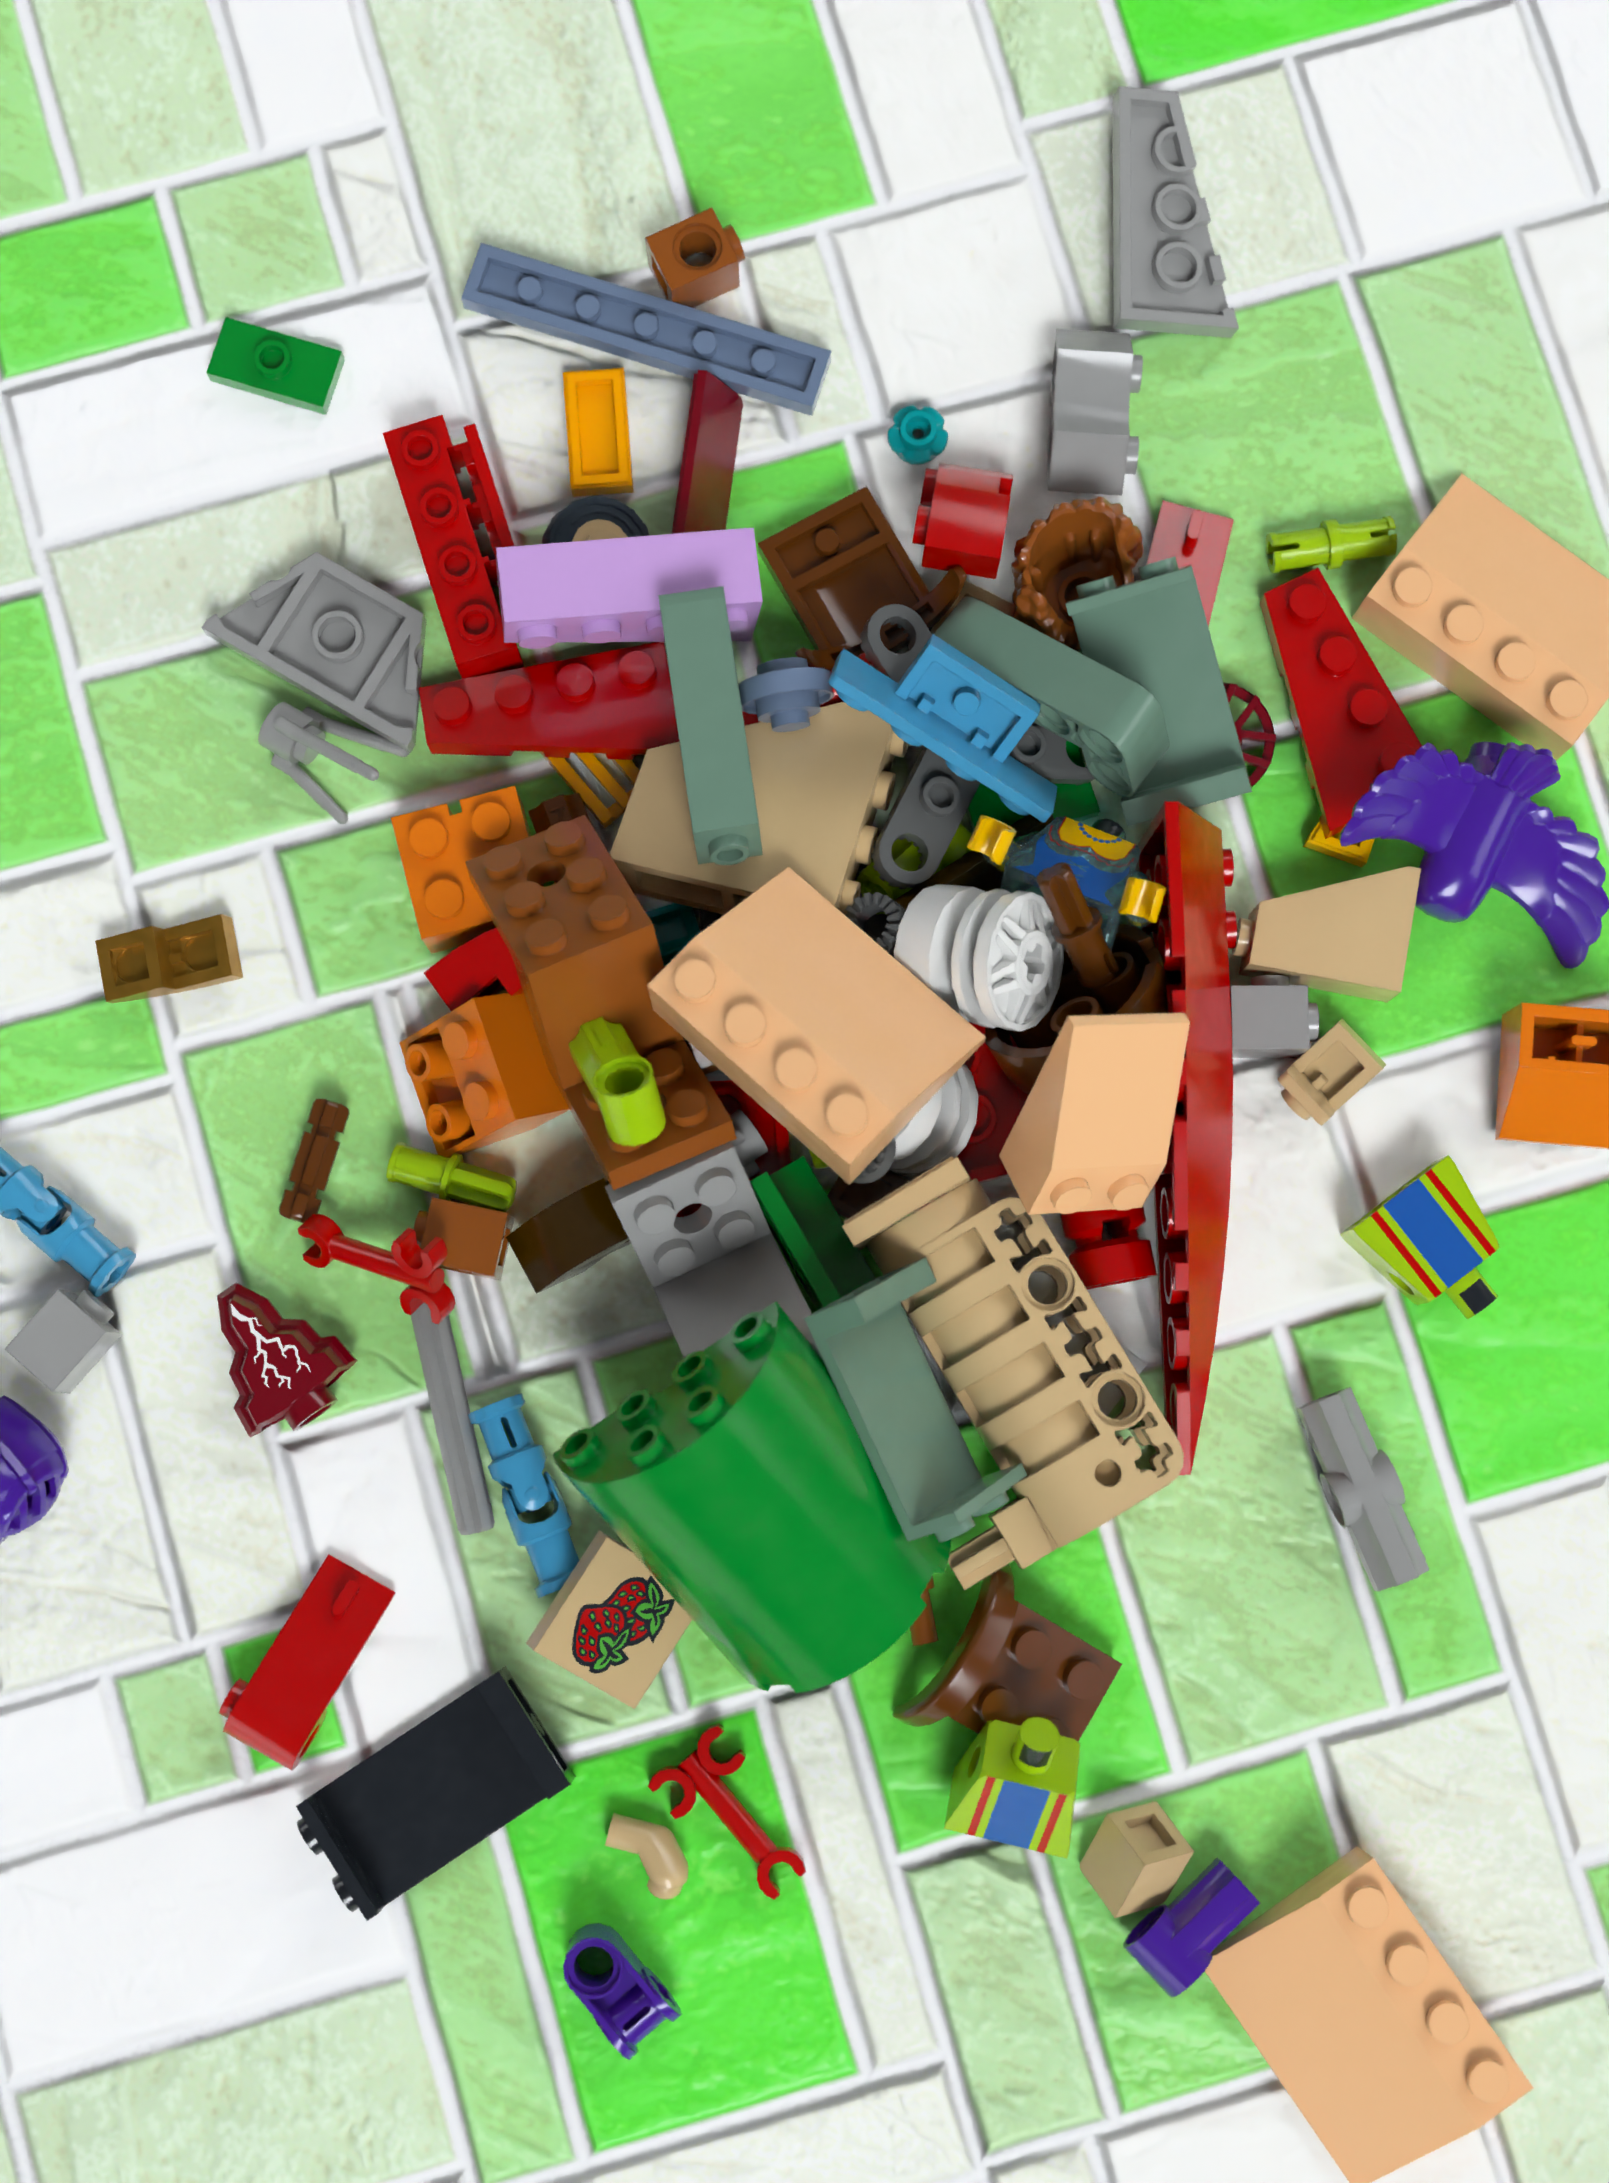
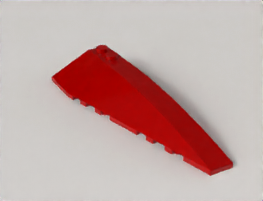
M1179 801L1164 802L1136 848L1138 878L1166 887L1157 922H1149L1147 919L1142 918L1140 919V929L1151 937L1164 959V969L1171 972L1175 984H1168L1166 986L1168 1013H1185L1190 1021L1167 1163L1157 1179L1153 1191L1165 1419L1179 1440L1184 1453L1183 1467L1179 1475H1191L1215 1345L1229 1219L1233 1127V1056L1228 949L1236 947L1237 920L1234 911H1226L1225 887L1232 886L1234 861L1232 850L1223 849L1222 830Z

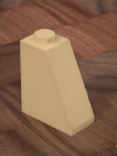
M1402 867L1259 902L1249 914L1248 919L1239 918L1237 923L1236 947L1232 949V954L1242 957L1239 975L1248 977L1283 975L1289 977L1290 985H1308V988L1381 1002L1390 1001L1402 990L1421 868Z

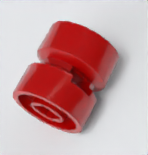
M1143 1206L1142 1208H1132L1124 1211L1112 1209L1060 1214L1063 1235L1065 1238L1074 1241L1076 1246L1068 1255V1260L1087 1290L1132 1282L1157 1275L1151 1242L1149 1239L1139 1236L1138 1229L1146 1222ZM1103 1225H1106V1230L1111 1236V1240H1102Z

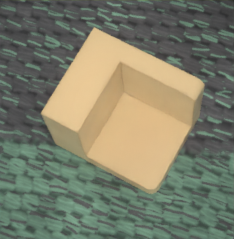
M1157 1801L1108 1813L1080 1862V1870L1114 1918H1118L1163 1904L1182 1874L1194 1850Z

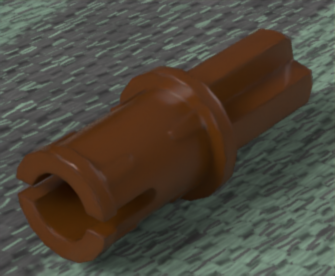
M1059 862L1050 868L1043 869L1037 876V882L1055 920L1051 928L1054 940L1057 943L1063 944L1070 957L1077 979L1083 987L1093 988L1106 984L1114 978L1112 973H1118L1119 965L1102 934L1101 925L1103 917L1097 908L1088 907L1070 865Z

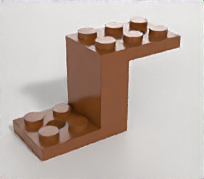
M586 815L570 821L556 823L547 830L509 845L495 847L484 855L466 861L465 864L470 880L512 955L548 1070L613 1191L737 1139L731 1117L685 1043L683 1036L652 1008L647 985L665 968L653 923ZM559 881L551 886H540L546 882ZM600 1017L613 1024L621 1023L639 1056L645 1058L652 1065L666 1118L664 1130L655 1139L637 1146H623L613 1142L608 1136L602 1113L570 1054L568 1043L575 1039L579 1033L580 1025Z

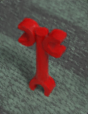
M313 1214L297 1228L299 1235L315 1241L302 1254L303 1260L309 1265L325 1268L333 1260L407 1284L409 1286L400 1295V1304L406 1314L412 1315L425 1303L430 1309L432 1323L438 1325L453 1311L455 1298L451 1289L444 1283L443 1269L439 1268L446 1260L448 1254L447 1246L442 1238L435 1237L422 1250L416 1241L415 1229L408 1227L393 1241L391 1251L344 1236L341 1228L332 1219L322 1214Z
M720 1723L711 1725L702 1733L698 1741V1749L689 1754L677 1766H667L658 1770L653 1775L648 1787L654 1792L667 1781H676L682 1785L684 1798L670 1811L674 1819L685 1816L692 1809L698 1792L758 1865L757 1881L759 1888L766 1896L775 1900L780 1895V1889L769 1876L771 1867L778 1862H785L801 1877L806 1873L804 1860L796 1850L790 1847H777L718 1776H726L737 1771L742 1766L746 1755L740 1749L728 1760L720 1761L715 1759L710 1753V1744L723 1733L724 1728Z

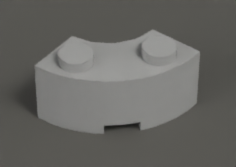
M1056 328L1050 393L1052 416L1047 447L1048 491L1122 496L1125 474L1135 475L1138 463L1139 437L1130 436L1129 398L1130 393H1139L1143 357L1142 355H1133L1130 333Z

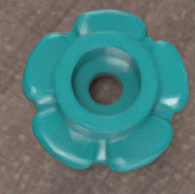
M909 405L900 409L894 415V425L888 429L887 439L890 448L901 460L912 465H922L932 461L944 451L948 442V432L943 429L944 418L937 410L929 406L917 409L916 406ZM915 429H920L924 435L921 438H915L912 432Z

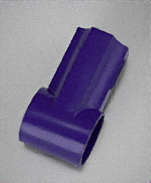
M1216 1858L1169 1906L1162 1904L1147 1914L1127 1936L1123 1947L1169 1997H1175L1189 1988L1203 1974L1213 1958L1211 1952L1260 1902L1224 1863Z

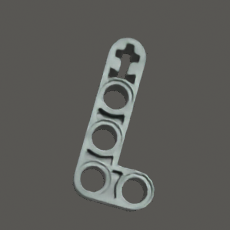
M968 596L962 598L934 633V635L1040 703L1039 716L1034 723L1082 748L1089 772L1099 783L1115 794L1123 797L1133 796L1169 749L1170 741L1163 710L1160 703L1148 690L1131 679L976 598Z

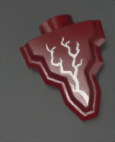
M234 1283L217 1295L221 1331L235 1351L229 1374L240 1396L233 1408L249 1437L261 1433L267 1427L284 1419L292 1430L296 1431L318 1418L338 1401L329 1386L358 1360L337 1336L321 1337L306 1320L284 1319L268 1298L239 1283Z

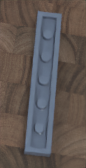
M481 243L461 297L464 309L690 379H694V373H697L698 370H706L736 393L813 416L831 362V350Z

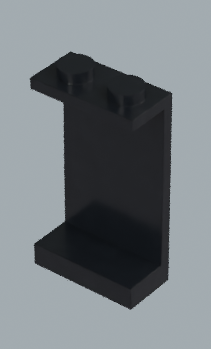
M505 1666L299 1803L296 1808L302 1818L297 1821V1827L311 1851L316 1855L324 1852L335 1869L337 1875L332 1878V1883L343 1904L351 1912L359 1909L366 1921L379 1914L388 1903L546 1797L549 1800L571 1785L576 1776Z

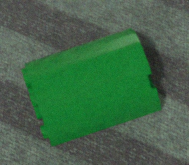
M776 1301L760 1312H752L739 1319L727 1335L705 1350L692 1352L681 1359L672 1372L674 1382L669 1387L657 1393H650L647 1389L631 1393L619 1404L616 1411L593 1427L583 1428L574 1432L565 1440L561 1448L553 1453L556 1465L742 1677L761 1690L769 1691L771 1685H790L796 1693L811 1691L835 1683L868 1665L890 1648L918 1619L927 1606L920 1596L931 1580L933 1573H945L948 1564L951 1539L938 1542L933 1533L909 1542L907 1541L823 1359Z

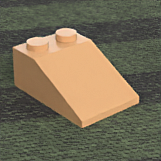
M1185 1013L1067 1017L999 1155L1028 1215L1049 1213L1071 1214L1080 1211L1112 1209L1124 1211L1132 1208H1142L1167 1163L1190 1021Z

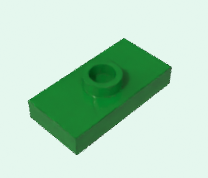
M225 317L206 374L211 382L327 415L346 359L340 350Z

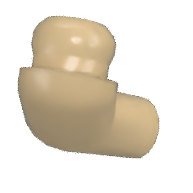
M613 1813L605 1846L639 1855L650 1878L647 1887L655 1897L667 1900L678 1896L683 1884L688 1879V1862L674 1834L665 1826Z

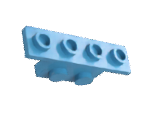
M932 634L898 683L843 648L835 661L828 683L836 689L838 696L847 705L858 711L869 710L889 723L894 733L906 743L918 747L923 745L945 759L949 769L959 777L968 781L977 780L998 793L1001 801L1015 813L1023 816L1030 814L1044 823L1048 820L1054 811L1058 787L1009 755L1039 716L1040 703L934 634Z

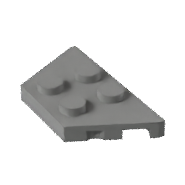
M318 552L291 567L290 572L284 578L276 581L270 580L249 593L252 597L249 601L221 618L217 614L213 615L201 627L207 636L407 752L411 753L415 747L420 698L419 687L421 686L426 630L424 614Z

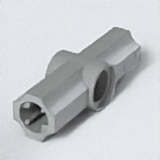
M1351 1387L1296 1408L1300 1421L1306 1430L1309 1443L1315 1451L1323 1473L1320 1474V1482L1326 1500L1339 1524L1343 1528L1348 1529L1374 1591H1381L1401 1585L1429 1571L1425 1561L1426 1558L1419 1547L1415 1533L1402 1507V1504L1405 1503V1494L1398 1474L1385 1452L1377 1449Z

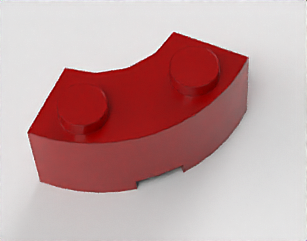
M941 462L939 463L938 470L926 468L912 541L913 544L924 545L921 567L949 571V569L959 565L963 568L966 575L996 579L1011 498L1012 474Z

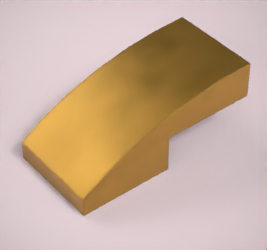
M223 914L166 929L149 926L95 941L105 1000L108 1003L174 994L243 978L232 917Z

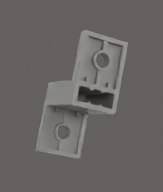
M732 1141L614 1191L610 1184L605 1186L610 1201L656 1293L683 1357L695 1351L705 1350L727 1335L739 1319L749 1313L760 1312L776 1301L822 1358L804 1320L805 1317L812 1313L770 1231ZM694 1203H702V1206L695 1213L685 1217H676L677 1213L684 1207Z

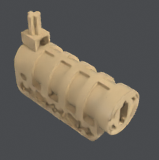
M976 1178L934 1200L866 1244L867 1249L883 1275L926 1257L937 1282L902 1301L901 1305L999 1469L1003 1470L1022 1463L1027 1473L1026 1477L1011 1487L1017 1498L988 1515L994 1526L950 1552L948 1563L964 1590L1014 1560L1018 1567L1025 1569L1055 1549L1073 1542L1169 1485L1179 1476L1184 1458L1179 1440L1042 1215H1028L1020 1198L1008 1197L992 1204ZM1002 1221L1007 1226L1017 1222L1021 1227L1022 1233L1018 1235L1015 1241L1010 1238L1001 1242L996 1237L995 1231L1002 1225ZM1035 1248L1039 1256L1032 1258L1016 1272L1012 1266V1263L1015 1262L1014 1259L1027 1255ZM1043 1272L1054 1280L1057 1287V1296L1052 1304H1042L1031 1296L1028 1289V1279L1031 1273ZM1070 1305L1074 1314L1063 1318L1056 1326L1053 1324L1049 1327L1045 1318L1065 1310ZM1084 1332L1088 1337L1089 1343L1082 1348L1083 1355L1079 1353L1069 1356L1064 1345L1072 1339L1071 1333L1076 1335ZM1098 1361L1100 1364H1106L1107 1371L1091 1375L1084 1382L1081 1380L1080 1373L1091 1371V1366H1094ZM1107 1382L1116 1385L1124 1397V1406L1121 1413L1113 1419L1107 1417L1100 1410L1098 1404V1394L1101 1387ZM1139 1421L1141 1422L1140 1427L1129 1429L1132 1436L1127 1437L1125 1441L1122 1436H1115V1431L1135 1426ZM1138 1444L1140 1446L1149 1444L1154 1446L1156 1453L1149 1459L1152 1470L1136 1468L1134 1461L1142 1456Z

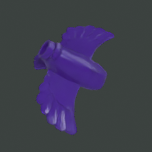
M1428 742L1418 748L1414 755L1402 757L1392 770L1384 771L1373 779L1368 792L1362 795L1355 803L1352 817L1344 826L1339 836L1341 846H1349L1361 841L1381 838L1400 839L1422 848L1424 856L1419 866L1421 873L1415 906L1425 914L1436 919L1453 923L1466 920L1482 903L1490 888L1509 896L1520 904L1532 916L1537 925L1541 927L1551 943L1558 960L1565 968H1576L1585 960L1588 947L1600 937L1602 929L1601 917L1609 909L1607 894L1601 887L1605 881L1606 872L1596 858L1600 850L1598 839L1588 833L1577 831L1576 824L1570 817H1554L1549 807H1539L1531 801V796L1553 785L1561 778L1557 762L1549 749L1535 750L1532 745L1524 744L1518 746L1513 742L1506 745L1495 742H1477L1471 746L1468 758L1464 762H1459L1452 750L1447 749L1439 752L1433 744Z

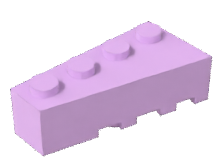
M754 527L496 548V571L504 643H519V646L523 648H545L557 642H665L658 595L724 586L731 640L751 641L763 603Z

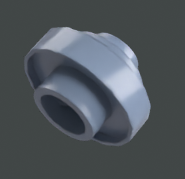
M800 657L780 658L764 662L756 667L757 675L745 679L738 684L742 711L748 714H757L758 721L771 723L772 731L791 732L809 727V717L821 712L820 704L828 702L834 696L833 687L828 683L831 675L830 671L824 668L808 667L807 659Z

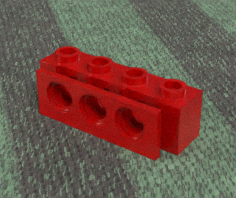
M442 414L384 432L383 437L454 660L462 679L523 668L524 665L517 643H504L502 617L492 587L498 586L496 559L489 560L488 556L482 557L474 531L480 529V524H485L495 558L496 548L515 545L475 423L463 427L467 442L453 446ZM460 468H467L477 502L471 503L470 498H463L456 477L457 474L462 473Z

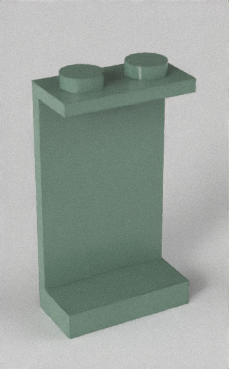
M1176 557L1138 567L1141 580L1116 587L1114 577L1111 575L1078 585L1076 589L1079 598L1070 600L1065 604L1068 615L1073 618L1082 654L1144 687L1157 699L1163 710L1170 746L1133 796H1122L1121 806L1127 827L1153 820L1164 802L1179 801L1189 809L1252 792L1192 564L1178 568Z
M926 1257L881 1275L804 1318L908 1542L933 1533L938 1542H944L967 1532L975 1526L972 1516H981L1007 1503L1009 1498L1005 1491L1027 1476L1021 1463L981 1477L901 1306L902 1301L937 1282Z

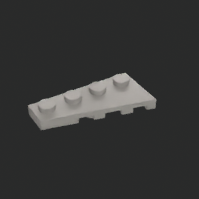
M1119 86L1112 98L1114 329L1231 338L1239 327L1234 308H1228L1222 285L1226 280L1221 257L1214 254L1207 227L1211 218L1205 197L1200 198L1193 170L1197 164L1179 94L1175 91Z

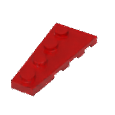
M1316 568L1265 592L1260 601V606L1279 674L1285 680L1291 702L1289 706L1295 731L1298 730L1307 759L1305 764L1311 790L1315 789L1322 814L1319 819L1324 837L1327 839L1342 831L1352 817L1355 803L1362 795L1368 792L1370 784L1376 776L1384 771L1392 770L1402 757L1414 755L1422 745L1319 568Z
M653 642L419 687L426 743L431 754L511 756L514 751L543 752L547 758H570V753L606 754L607 759L633 760L634 755H645L647 749L680 742L664 642Z

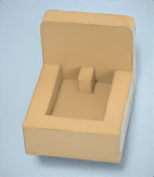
M1342 1018L1279 1076L1278 1081L1285 1088L1281 1095L1287 1105L1298 1116L1305 1120L1312 1116L1322 1126L1343 1104L1382 1071L1387 1064Z

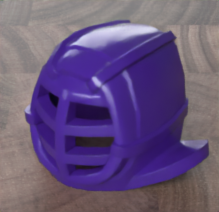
M5 1395L0 1397L1 1544L8 1536L15 1535L29 1528L48 1513L57 1500L61 1491L60 1487L69 1472L65 1451L56 1435L18 1402Z

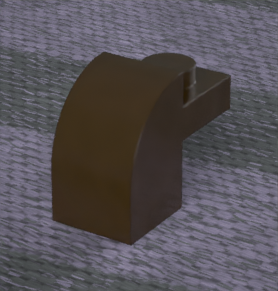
M604 1178L544 1209L506 1237L536 1294L585 1272L608 1254L631 1244L606 1192L605 1186L610 1183L605 1181Z

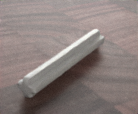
M423 1303L411 1315L458 1531L461 1535H471L493 1528L495 1523L474 1427L468 1417L470 1409L449 1315L439 1325L432 1323L430 1309Z

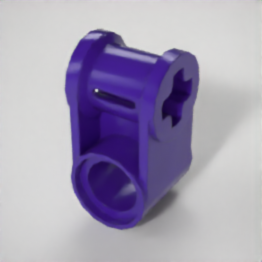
M600 1923L587 1924L577 1930L572 1936L563 1964L564 1978L569 1988L593 2015L609 2042L623 2057L629 2060L638 2053L637 2044L664 2020L675 2021L682 2015L681 2009L661 1980L649 1968L643 1965L619 1933L613 1928ZM597 1946L605 1949L613 1959V1965L603 1974L592 1975L580 1968L577 1962V1955L587 1947Z

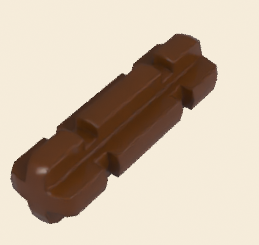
M316 1099L312 1103L307 1123L312 1124L310 1133L303 1131L288 1178L289 1181L294 1182L291 1191L284 1190L279 1206V1214L283 1217L304 1223L313 1214H318L322 1200L316 1198L318 1190H326L340 1146V1142L335 1141L337 1132L344 1133L350 1115L349 1109L344 1105L326 1099Z

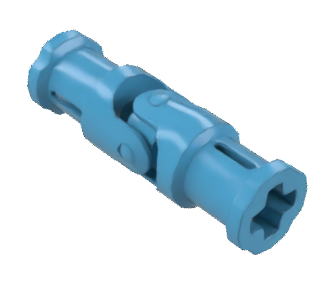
M0 1147V1215L6 1219L16 1221L20 1231L55 1262L64 1260L89 1282L88 1290L94 1296L100 1297L108 1292L126 1274L134 1262L136 1254L128 1247L118 1248L94 1227L95 1219L61 1190L52 1186L44 1188V1179L41 1172L32 1165L24 1167ZM68 1210L71 1214L61 1225L62 1218Z
M520 1393L480 1408L468 1414L471 1424H478L492 1458V1462L488 1465L492 1479L501 1486L507 1487V1489H502V1504L517 1545L525 1546L538 1577L539 1585L535 1588L537 1597L540 1598L561 1590L579 1562V1558L568 1531L573 1523L556 1481L547 1471L542 1474L547 1456L543 1446L535 1444L521 1410V1407L526 1402L523 1394ZM501 1421H502L503 1424H504V1427H505V1429H506V1432H507V1434H508V1437H509V1440H510V1442H511L512 1447H511L510 1444H509L508 1438H507V1436H506V1433H505V1431H504V1428H503V1425H502ZM553 1501L554 1509L546 1520L534 1524H527L519 1520L517 1514L534 1512L544 1506L545 1503Z

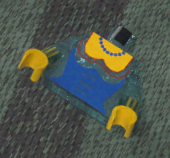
M980 816L966 847L972 851L982 853L987 862L1003 873L1000 889L1011 893L1016 891L1032 892L1044 897L1037 882L1039 872L1045 868L1052 867L1056 863L1064 862L1070 865L1088 907H1094L1100 911L1103 917L1101 925L1102 934L1111 951L1123 914L1126 922L1135 928H1143L1149 926L1152 922H1157L1166 887L1149 881L1146 874L1137 870L1141 850L1136 844L1126 841L1124 829L1117 822L1110 819H1099L1092 826H1088L1068 817H1056L1040 832L1034 831L1014 838L1016 830L1011 826L989 816Z

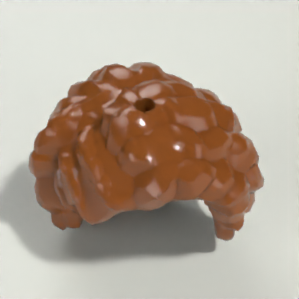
M1100 496L1088 500L1076 499L1072 500L1071 503L1061 502V504H1055L1047 519H1035L1027 536L1016 541L1014 548V557L1016 559L1011 563L1015 586L1012 601L1017 606L1013 617L1016 620L1075 651H1081L1073 618L1068 615L1065 605L1068 601L1079 598L1076 586L1111 575L1114 577L1116 587L1134 582L1133 568L1144 553L1141 531L1137 526L1133 525L1132 519L1123 513V506L1120 503L1111 504L1107 499Z

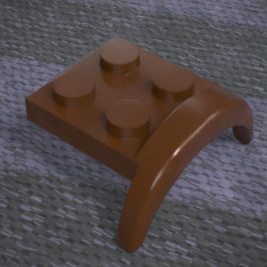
M867 486L758 543V552L815 649L809 650L802 647L795 652L796 656L807 659L808 667L824 668L829 671L833 669L835 661L843 648L856 657L862 653L866 655L860 646L862 644L860 633L863 631L864 624L877 610L891 604L907 606L918 613L928 629H930L954 604L967 578L961 566H954L949 569L939 584L929 592ZM882 624L880 638L883 645L889 651L894 653L910 643L907 640L908 633L905 634L903 632L905 630L903 627L898 628V624Z
M1007 1564L983 1579L971 1618L953 1652L932 1681L918 1695L907 1703L895 1706L893 1717L910 1726H926L948 1716L978 1734L988 1721L999 1720L1021 1726L1029 1718L1041 1717L1051 1721L1057 1727L1061 1736L1073 1738L1078 1742L1122 1664L1014 1599L1013 1573L1010 1565Z

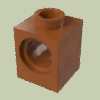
M709 208L645 237L648 265L666 300L694 308L740 287L739 262L745 260L741 242L731 225L722 228L713 208ZM697 253L706 254L713 259L710 263L701 267L691 266L684 262L687 257Z
M432 1197L429 1212L423 1210L418 1212L413 1229H415L416 1241L422 1250L435 1237L443 1239L447 1246L448 1254L446 1260L439 1268L501 1281L509 1246L506 1237L512 1232L515 1218L506 1212Z

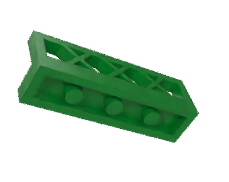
M804 1156L771 1175L765 1172L750 1181L771 1233L817 1311L876 1278L860 1250L853 1246L842 1227L844 1223Z

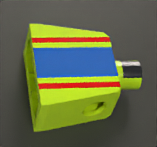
M1449 1155L1431 1163L1340 1234L1347 1244L1416 1305L1429 1303L1445 1291L1465 1318L1469 1319L1485 1309L1498 1297L1476 1269V1266L1500 1248L1498 1240L1455 1162Z
M1041 1717L1029 1718L1021 1726L999 1720L986 1722L954 1768L944 1829L1067 1859L1076 1799L1080 1743L1073 1738L1061 1736L1057 1727L1051 1721Z

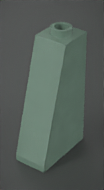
M724 586L658 595L698 865L706 863L718 865L738 864L748 857L760 856L763 853Z

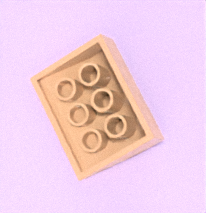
M1464 474L1459 476L1403 547L1352 617L1358 624L1521 743L1532 745L1535 750L1549 749L1555 760H1558L1575 744L1609 698V579Z
M787 867L695 936L647 985L652 1008L660 1017L849 1185L986 1039L982 1033L790 867Z
M1357 1846L1211 1952L1213 1958L1205 1973L1349 2183H1371L1479 2129L1533 2089L1531 2083L1376 1860Z

